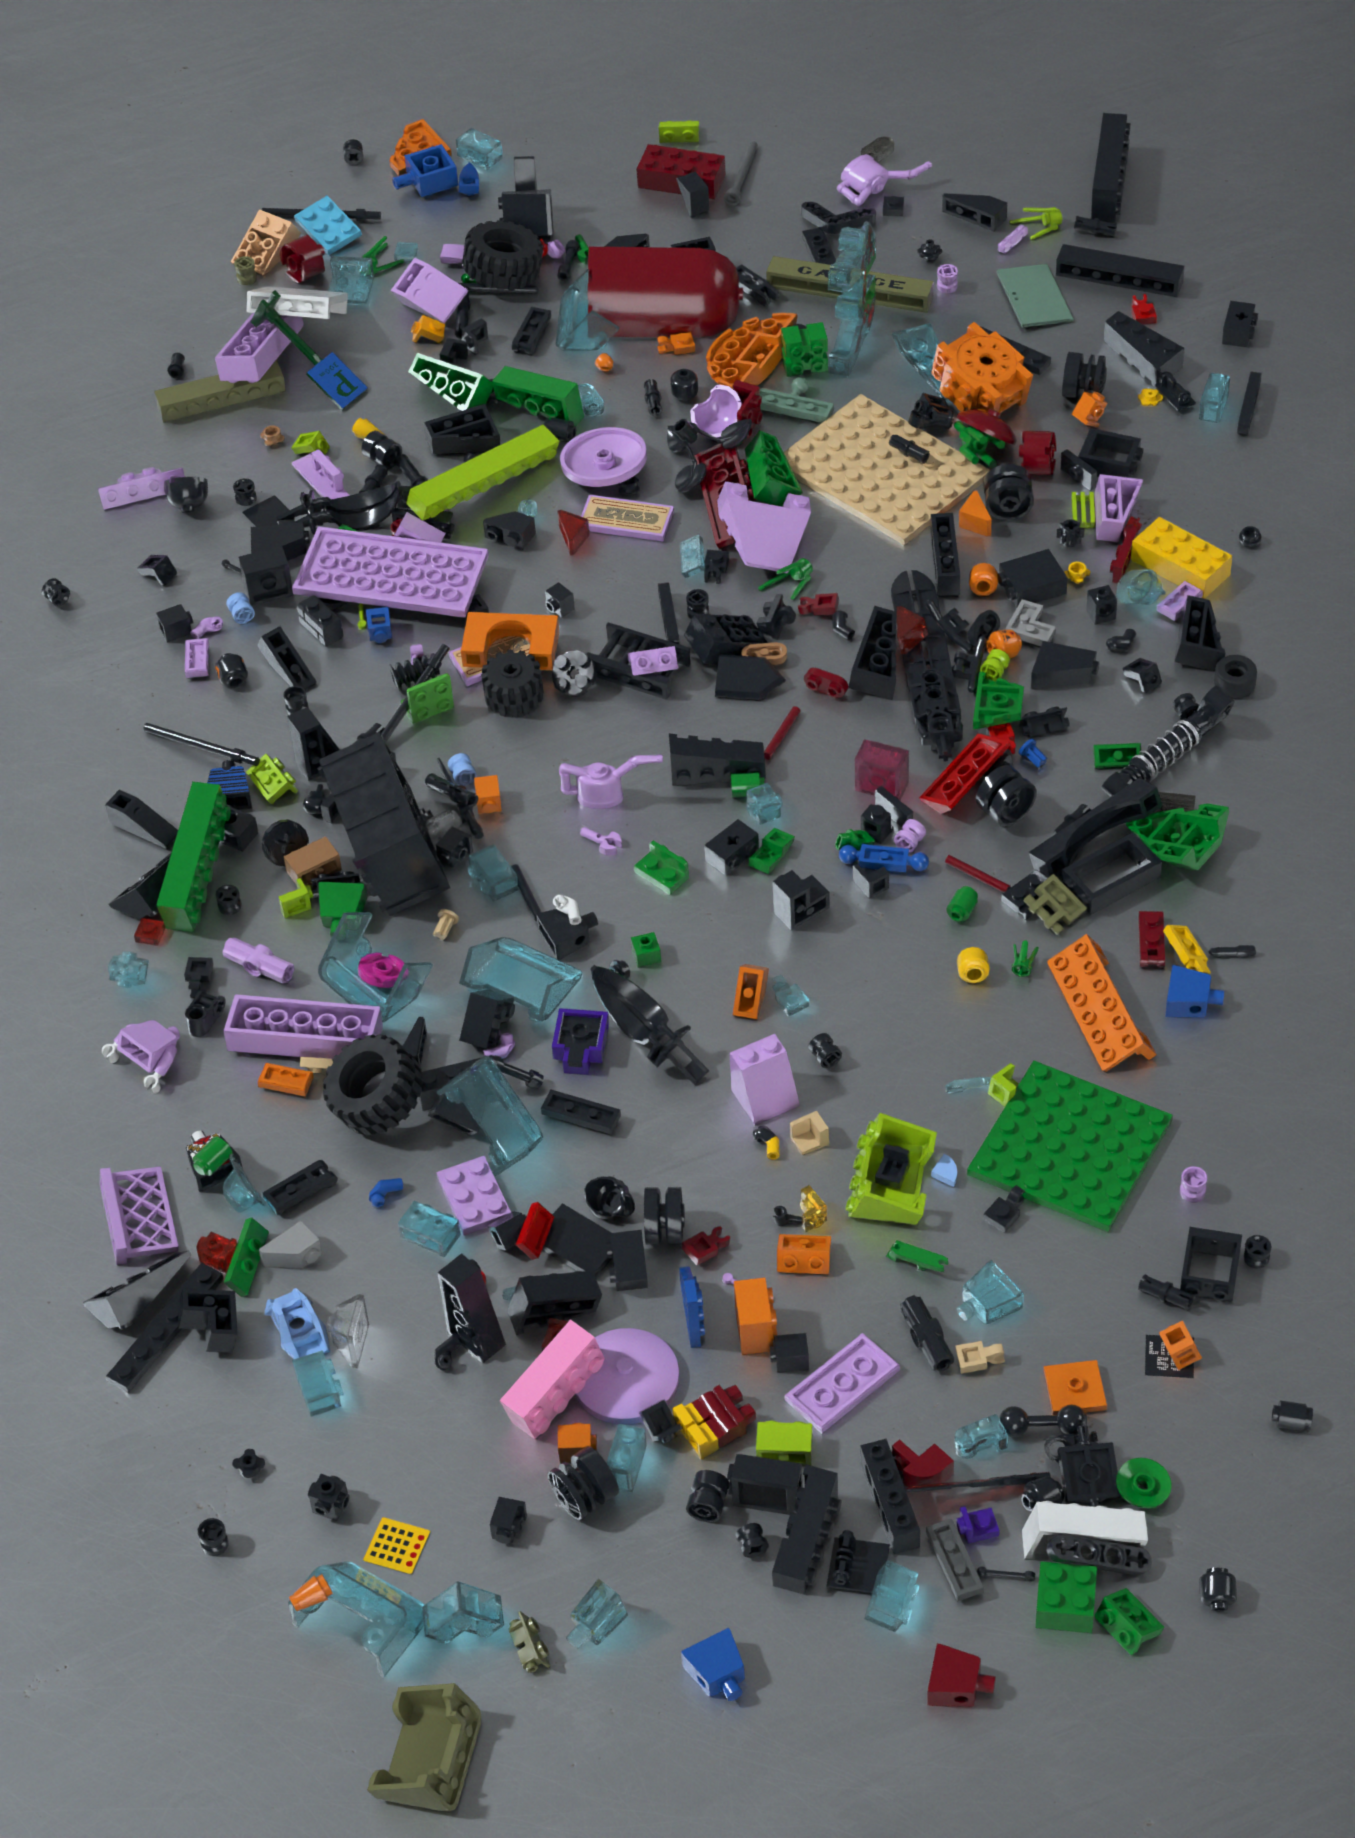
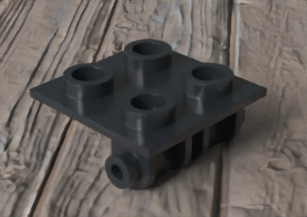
M844 1530L839 1538L834 1537L826 1587L882 1594L890 1544L856 1540L853 1536L854 1533L850 1530Z

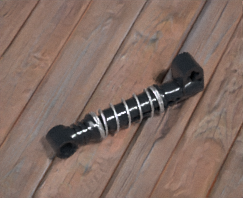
M1218 685L1214 686L1203 697L1197 711L1188 719L1179 720L1173 725L1172 731L1167 730L1165 732V737H1158L1156 744H1149L1147 751L1141 750L1139 755H1135L1129 761L1128 766L1119 773H1113L1103 783L1101 789L1109 797H1112L1138 778L1148 783L1157 777L1158 773L1166 770V766H1171L1176 759H1180L1183 756V753L1189 752L1191 747L1199 744L1203 735L1229 715L1235 701Z

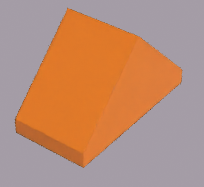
M973 491L959 510V527L987 537L991 536L992 519L978 491Z

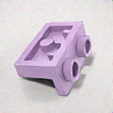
M675 646L628 653V660L631 662L633 675L678 668Z

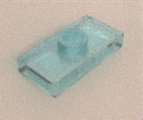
M698 534L681 542L682 575L688 578L704 571L703 538Z

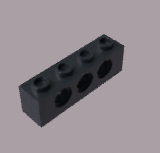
M953 513L931 514L930 534L937 596L960 595V568Z
M887 1439L860 1445V1463L893 1555L920 1548V1528Z

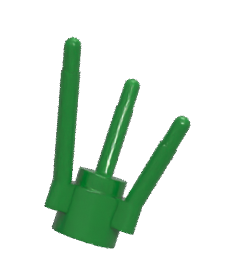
M386 236L356 262L362 274L367 275L371 273L374 275L379 271L404 263V259L376 267L378 261L375 256L388 246V243L382 245L387 239Z
M801 558L797 562L777 570L776 573L780 575L759 586L758 590L761 591L791 575L794 580H802L790 598L794 600L805 584L812 579L810 574L813 572V567L807 559Z

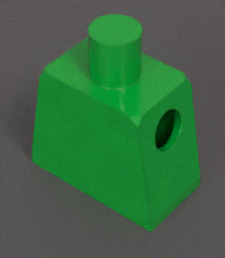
M319 882L320 918L323 926L330 928V936L332 938L341 939L344 937L345 928L355 929L358 927L367 900V891L364 884Z

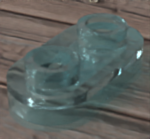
M586 383L579 384L578 388L583 412L591 417L601 415L604 412V401L592 385Z

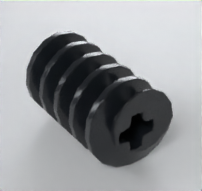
M426 655L422 656L421 662L417 657L413 658V665L409 660L404 661V667L400 662H397L395 670L389 664L394 685L399 691H402V684H405L407 688H411V682H417L426 669V663L429 660ZM440 670L434 672L431 678H436L440 674Z

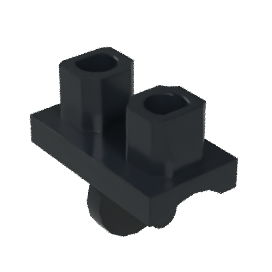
M776 594L773 602H765L763 606L765 617H759L756 624L760 632H769L772 639H777L783 626L795 622L796 613L791 606H786L783 603L782 594Z

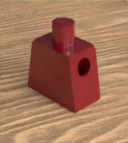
M937 1643L927 1691V1705L972 1707L975 1704L977 1691L994 1693L996 1676L980 1674V1657Z

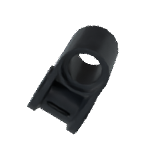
M202 989L197 992L194 1000L185 1010L187 1029L190 1035L201 1037L209 1032L216 1019L224 1011L225 997H215L207 994V991Z

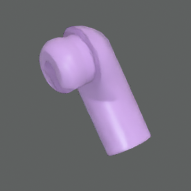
M218 616L204 618L190 634L194 639H200L205 633L217 632L222 628L223 620Z

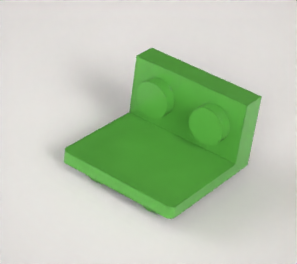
M448 673L406 690L409 705L406 715L412 724L454 708L451 679Z

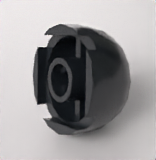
M199 477L174 478L175 482L170 484L169 479L164 481V491L167 500L172 506L181 508V512H193L194 508L201 506L208 496V480L204 478L203 482L200 481Z

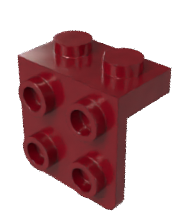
M736 380L733 384V390L737 392L742 402V406L737 412V422L745 419L752 420L747 438H750L753 429L761 423L763 417L760 406L762 402L760 387Z

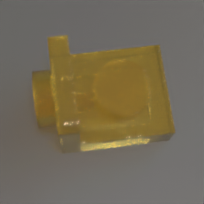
M810 1185L802 1188L801 1201L799 1202L804 1212L802 1215V1228L805 1232H808L813 1228H819L827 1221V1206Z

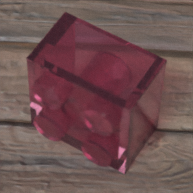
M864 739L855 757V791L875 796V790L882 786L897 799L901 800L909 783V750Z

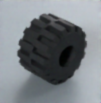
M507 650L508 653L502 654V652L496 654V658L490 657L487 660V665H483L481 674L485 702L487 706L490 705L491 711L495 713L499 710L500 716L506 717L507 713H511L512 717H518L517 713L529 714V708L535 710L539 706L538 702H542L544 693L540 664L538 661H535L534 656L531 654L526 656L525 651L521 650L518 653H514V650Z

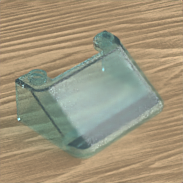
M500 937L468 949L459 984L466 986L470 992L481 991L487 988L515 997V1002L529 1008L528 1018L530 1020L542 1022L553 1014L580 981L583 972L514 939Z

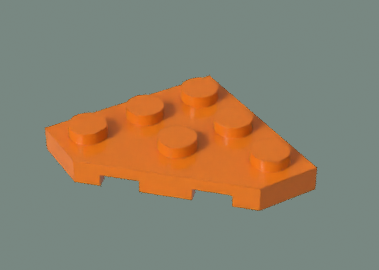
M424 119L405 126L402 138H399L395 147L396 151L394 155H391L389 162L390 167L400 176L407 174L404 155L440 144L443 145L449 156H452L448 145Z

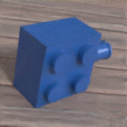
M442 144L404 155L407 174L392 177L396 190L413 185L421 197L459 186L457 167Z

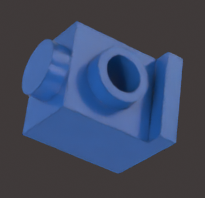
M388 607L366 609L370 641L383 643L387 639H391L392 631ZM385 617V620L372 622V618Z

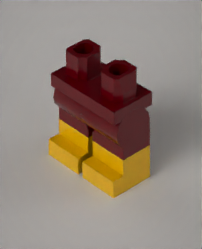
M719 1384L713 1388V1391L704 1393L697 1400L685 1406L681 1403L672 1408L676 1423H680L683 1428L680 1431L701 1460L729 1444L738 1436L742 1437L747 1434L746 1426L756 1420V1412L749 1403L739 1409L736 1408L735 1405L743 1401V1395L736 1385L723 1390Z

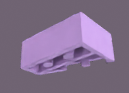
M1099 475L1094 493L1096 540L1119 542L1138 499L1143 479Z

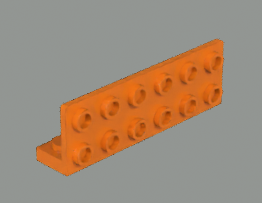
M1085 934L1047 961L1099 1066L1104 1072L1109 1071L1134 1053L1137 1055L1142 1054L1148 1060L1157 1055L1148 1036L1136 1027L1105 966L1109 962L1102 948L1089 935Z

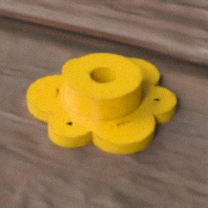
M1145 388L1141 391V394H1138V399L1141 400V404L1144 406L1150 404L1156 406L1158 402L1163 400V395L1159 394L1156 389Z

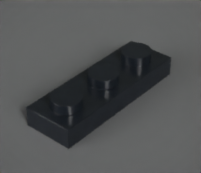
M550 1089L541 1106L542 1115L611 1135L621 1117L620 1109Z

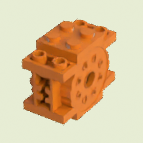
M975 322L968 325L966 334L947 345L943 341L937 345L931 371L934 378L941 382L939 391L959 411L977 409L988 412L990 408L1002 413L1014 404L1022 406L1027 401L1033 374L1023 366L1025 358L996 331L989 335Z

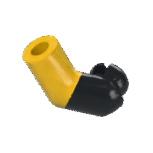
M759 1126L758 1129H755L753 1131L754 1140H757V1142L764 1141L767 1144V1158L771 1160L778 1159L780 1157L779 1138L767 1126Z

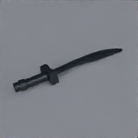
M437 758L444 779L453 783L440 758ZM458 803L457 807L462 824L467 822L471 834L476 839H481L484 833L481 825L475 819L473 807L470 808L467 805Z

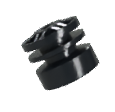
M1068 352L1063 375L1062 396L1077 398L1080 389H1084V392L1091 393V390H1093V392L1102 394L1107 377L1106 357L1099 356L1097 365H1095V355L1091 354L1088 364L1084 363L1083 353Z
M586 1446L571 1457L572 1466L564 1461L559 1465V1469L555 1467L548 1472V1480L557 1499L569 1514L577 1520H581L587 1515V1512L591 1513L596 1509L594 1499L603 1505L619 1494V1486L611 1469L600 1454L590 1446Z

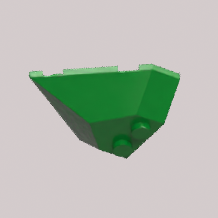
M1207 803L1199 805V808L1196 810L1184 811V808L1155 812L1144 819L1124 824L1162 861L1189 870H1199L1222 844L1229 807Z

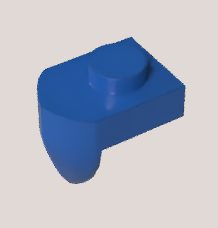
M470 162L463 167L459 176V193L469 196L475 193L479 194V175L476 168Z

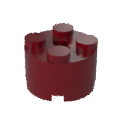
M304 235L288 242L280 248L282 265L286 264L289 270L286 273L294 282L300 283L325 272L324 248L321 244H316L309 235Z
M1023 431L1022 443L1024 445H1019V458H1023L1021 466L1028 470L1030 475H1053L1056 466L1054 452H1057L1055 432Z

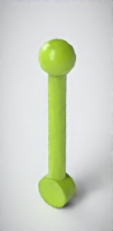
M359 603L360 621L358 622V628L364 630L367 627V623L364 621L363 604Z

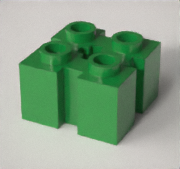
M823 322L806 324V329H799L798 326L781 328L782 362L786 377L803 375L804 370H811V373L828 371V356L826 353L828 352V338Z

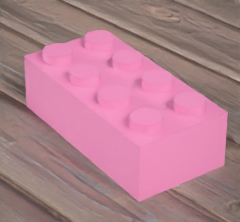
M570 1319L500 1399L513 1424L533 1439H536L540 1434L548 1430L554 1417L566 1409L568 1401L575 1393H579L584 1388L587 1379L602 1367L605 1358L595 1337Z

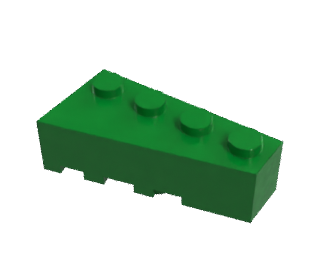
M419 353L416 354L408 371L460 411L482 404L486 405L493 390V383L484 375Z
M504 366L492 380L497 399L519 409L523 406L532 415L538 416L540 414L549 419L558 418L573 421L574 426H577L584 418L579 388L575 382Z
M759 430L745 448L754 499L782 507L788 493L801 495L803 491L776 436Z

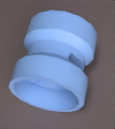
M244 593L232 594L227 599L226 605L236 623L244 624L252 620L255 611Z
M459 753L449 759L448 768L456 784L466 786L474 782L477 774L467 754Z

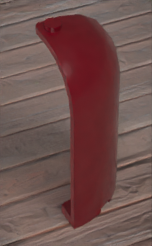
M589 246L588 337L658 338L666 336L670 338V335L691 332L692 338L714 336L725 331L736 320L739 300H743V288H739L737 268L728 257L714 250L701 248Z

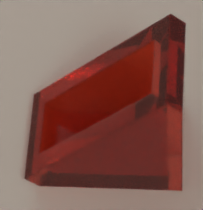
M558 510V526L571 556L578 551L589 537V521L587 518L564 510Z
M898 606L897 639L901 653L907 654L928 635V631L923 617L902 606Z

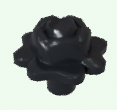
M932 239L926 240V244H922L921 248L917 249L919 257L924 258L926 261L937 259L943 252L940 249V245H935Z

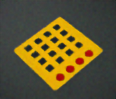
M382 1517L363 1560L412 1574L430 1534V1530Z

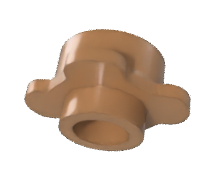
M274 425L267 426L260 434L261 438L265 440L266 446L276 445L285 440V436L281 435L280 428Z

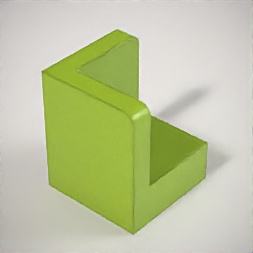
M1012 1063L991 1077L988 1094L1004 1107L1015 1096L1016 1088L1019 1085L1013 1079L1015 1066Z

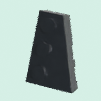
M485 404L424 422L425 439L432 454L487 452L500 445V434Z

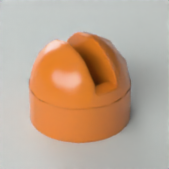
M603 353L595 360V366L603 372H608L613 368V360L607 353Z

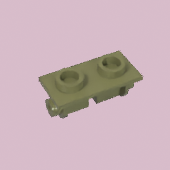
M519 1611L518 1614L521 1620H512L509 1623L510 1627L508 1630L516 1648L525 1644V1647L517 1651L523 1669L527 1670L528 1673H532L538 1669V1665L541 1663L550 1668L551 1666L547 1658L549 1651L545 1643L539 1638L540 1627L533 1617L529 1618Z

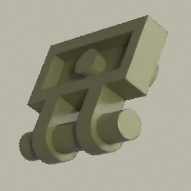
M1054 874L1034 891L1040 898L1036 900L1029 894L1023 900L1029 906L1028 910L1033 915L1037 914L1045 922L1044 926L1048 930L1051 929L1056 935H1059L1064 930L1058 923L1061 919L1069 926L1087 910V907ZM1045 904L1055 912L1052 916L1043 908Z

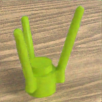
M1024 207V212H1043L1041 216L1009 221L1010 224L1042 220L1043 225L1048 227L1032 235L1030 239L1033 240L1052 230H1057L1058 225L1062 224V214L1060 209H1056V207Z

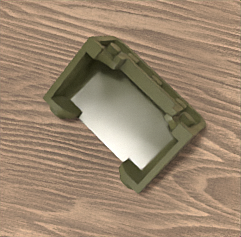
M455 1683L398 1687L392 1709L397 1719L403 1725L389 1771L384 1769L374 1771L369 1780L367 1791L379 1800L436 1811H452L458 1805L481 1726L480 1709Z

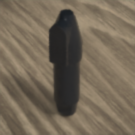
M1239 945L1236 947L1211 948L1208 953L1211 956L1244 958L1256 954V950L1253 945Z

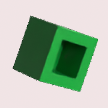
M654 932L631 937V948L638 968L661 962V950Z

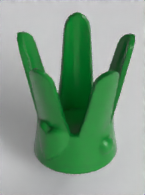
M1024 940L1020 954L1017 953L1016 944H1013L1014 963L1011 970L1019 977L1030 975L1032 970L1031 964L1039 947H1035L1029 959H1027L1028 941Z

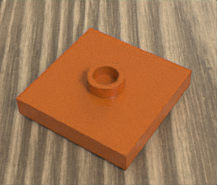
M1097 1360L1044 1366L1043 1372L1052 1415H1057L1061 1408L1071 1404L1081 1407L1085 1413L1107 1410Z

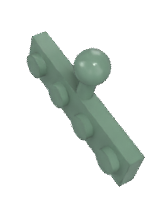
M802 377L795 378L792 381L791 388L793 391L791 394L760 388V396L762 397L761 410L821 423L831 417L834 411V403L800 396V394H804L808 389V382Z

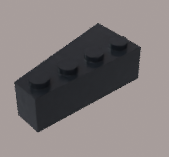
M807 1464L803 1471L805 1487H798L794 1509L796 1514L790 1513L787 1522L786 1536H789V1538H782L772 1570L773 1586L805 1595L808 1585L812 1586L814 1584L817 1572L814 1569L816 1562H821L825 1552L824 1540L825 1538L829 1539L832 1534L833 1522L831 1521L833 1515L838 1516L842 1500L838 1499V1473Z

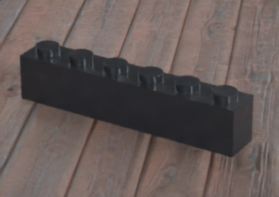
M1063 244L1056 259V276L1177 298L1183 284L1184 266Z

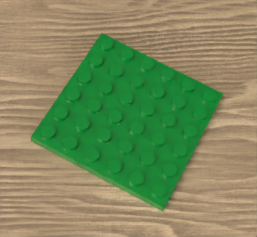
M1033 1060L1017 1086L1015 1096L1008 1101L967 1168V1175L1008 1192L1017 1185L1025 1190L1023 1195H1021L1025 1199L1109 1232L1169 1128L1173 1115Z

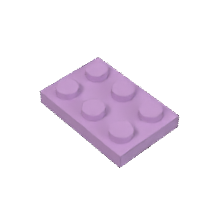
M485 1156L436 1172L437 1179L463 1236L487 1228V1225L511 1213Z

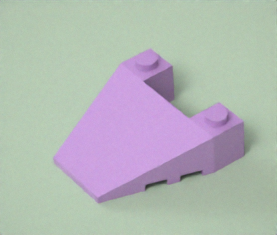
M725 482L717 500L719 517L721 521L726 522L729 536L734 537L736 541L735 547L745 566L777 571L792 564L811 514L809 497L788 493L783 506L780 507L748 501L746 485Z

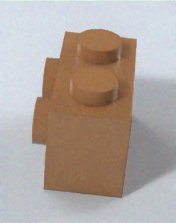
M326 836L284 856L286 871L295 884L296 879L301 878L304 885H312L311 879L316 878V876L321 874L332 875L342 870L339 853Z

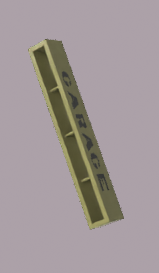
M777 256L772 257L767 268L766 281L770 282V285L778 290L863 303L864 270L861 272L860 269ZM869 271L866 294L875 277V296L872 303L874 302L875 305L928 313L933 300L934 281Z

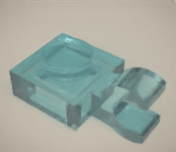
M781 974L772 978L775 983L772 986L776 993L775 1000L788 1017L809 1007L810 1000L797 984L789 986Z

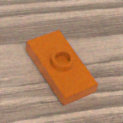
M265 1063L257 1083L260 1088L306 1097L314 1076L313 1072Z

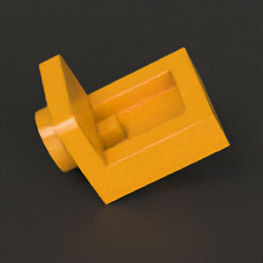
M422 315L419 321H415L411 328V333H413L412 341L417 343L419 338L424 336L441 343L444 338L445 324Z

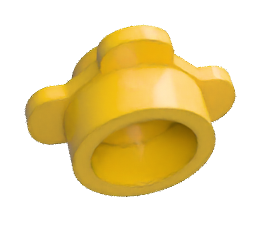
M1072 562L1064 573L1073 582L1080 584L1085 577L1090 576L1091 571L1086 569V565L1082 562Z

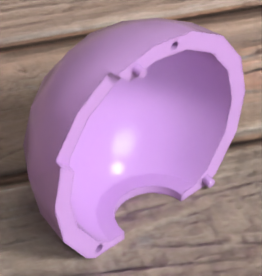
M716 385L710 391V397L703 403H697L690 413L692 423H695L701 430L710 435L721 438L722 431L729 425L737 422V412L742 406V402L737 392L729 386Z

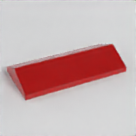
M978 733L919 799L941 814L952 810L1011 745L1010 742Z

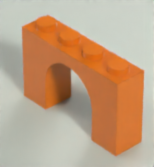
M468 612L461 647L463 667L482 668L483 665H486L488 650L496 640L507 636H517L530 642L529 654L535 657V661L539 662L540 670H553L559 637L558 615Z

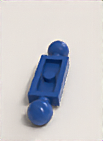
M862 844L860 851H857L851 845H845L839 851V859L843 863L852 864L859 860L858 865L866 869L878 870L885 867L887 871L906 872L907 865L916 871H924L929 866V858L926 854L917 852L909 856V849Z

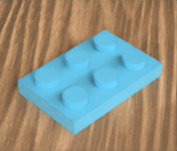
M328 196L294 215L295 221L317 244L322 245L328 256L362 236L361 230Z

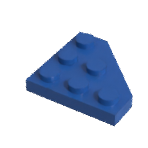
M680 1267V1285L690 1347H701L700 1336L705 1335L702 1292L699 1288V1283H697L696 1276L692 1275L690 1267Z

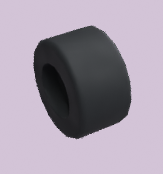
M1229 655L1217 662L1214 676L1215 686L1218 685L1233 699L1246 697L1254 691L1257 668L1251 659L1241 655Z

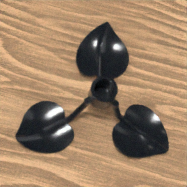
M686 419L679 420L674 426H668L667 442L669 449L674 453H678L686 448L692 460V465L684 467L676 476L675 487L678 492H687L697 487L703 481L707 472L704 463L697 464V460L689 444H693L697 440V433L719 444L723 443L725 449H733L741 445L747 438L752 420L745 419L729 425L722 431L721 438L710 435L701 430L695 423L688 422Z

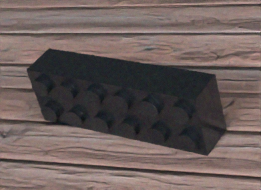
M1103 113L1092 188L1091 219L1099 218V221L1115 223L1116 215L1121 213V203L1118 202H1122L1123 197L1122 189H1124L1131 123H1127V114Z

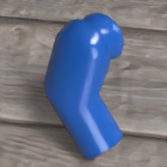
M402 1179L378 1181L369 1193V1201L374 1207H381L384 1205V1197L388 1192L402 1191Z

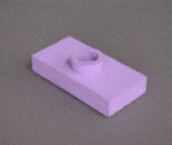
M1184 581L1157 605V611L1176 621L1181 616L1187 595L1201 598L1203 590Z
M208 638L186 640V678L209 676Z

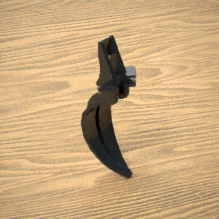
M396 481L380 488L336 499H330L329 497L315 499L313 490H310L309 494L301 492V505L277 516L278 524L303 522L304 528L310 527L313 535H315L317 530L316 526H322L325 522L336 523L339 527L344 524L355 530H364L378 525L390 516L401 496V483ZM307 514V516L295 521L294 517Z
M596 965L590 968L595 990L604 1008L619 1028L634 1042L642 1045L650 1042L653 1045L647 1058L657 1068L666 1059H669L694 1085L709 1072V1069L681 1040L691 1030L689 1025L673 1032L666 1025L669 1019L665 1010L647 992L629 979L610 969ZM667 1035L670 1039L662 1045L659 1041ZM677 1046L692 1060L685 1068L670 1053Z

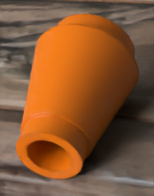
M323 1574L317 1577L314 1575L295 1591L293 1595L289 1596V1599L298 1612L301 1609L327 1601V1597L332 1595L333 1592Z

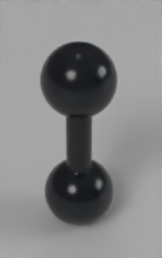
M1073 1404L1061 1408L1057 1415L1028 1416L1022 1408L1011 1406L1001 1412L998 1423L1001 1431L1009 1437H1019L1027 1431L1028 1427L1058 1426L1065 1434L1078 1435L1076 1427L1087 1425V1415L1081 1407Z

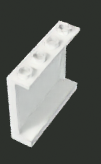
M263 287L247 291L246 312L255 313L260 302L263 299L267 302L271 293L276 290L281 295L275 307V310L280 315L329 319L330 313L347 314L348 293L280 287Z

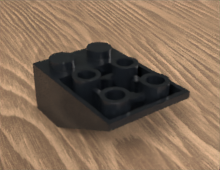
M694 614L684 634L703 664H718L720 654L742 656V649L745 646L768 643L752 618L747 615Z

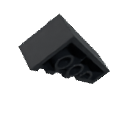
M1120 311L1105 321L1104 341L1120 356L1126 357L1127 363L1130 366H1135L1139 369L1140 375L1143 378H1148L1153 387L1161 383L1160 375L1164 371L1171 372L1174 375L1183 368L1184 347Z
M874 606L851 670L849 688L893 700L896 686V611Z
M669 733L672 786L731 782V774L759 773V777L766 779L763 742L733 740L729 743L722 741L721 738H712L711 741L698 740V736L688 735V738H677V734Z
M461 1253L438 1271L447 1333L451 1336L455 1335L460 1340L461 1345L483 1364L502 1349L506 1342L485 1286L480 1266L475 1260H469Z

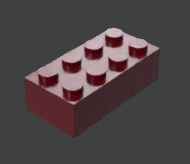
M648 144L636 168L637 186L641 189L682 195L676 178L696 172L708 186L709 199L715 200L726 175L725 156Z

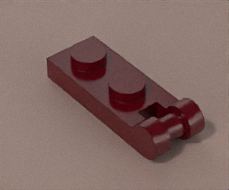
M1134 525L1124 527L1123 535L1125 538L1123 539V544L1118 545L1116 551L1117 559L1112 560L1110 566V573H1113L1112 583L1121 584L1129 566L1132 541L1137 536V528Z
M1139 911L1140 967L1157 965V967L1165 968L1164 912Z

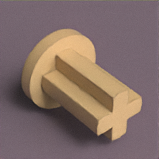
M441 909L438 912L440 920L433 935L439 937L440 940H445L452 925L458 923L459 917L450 910Z

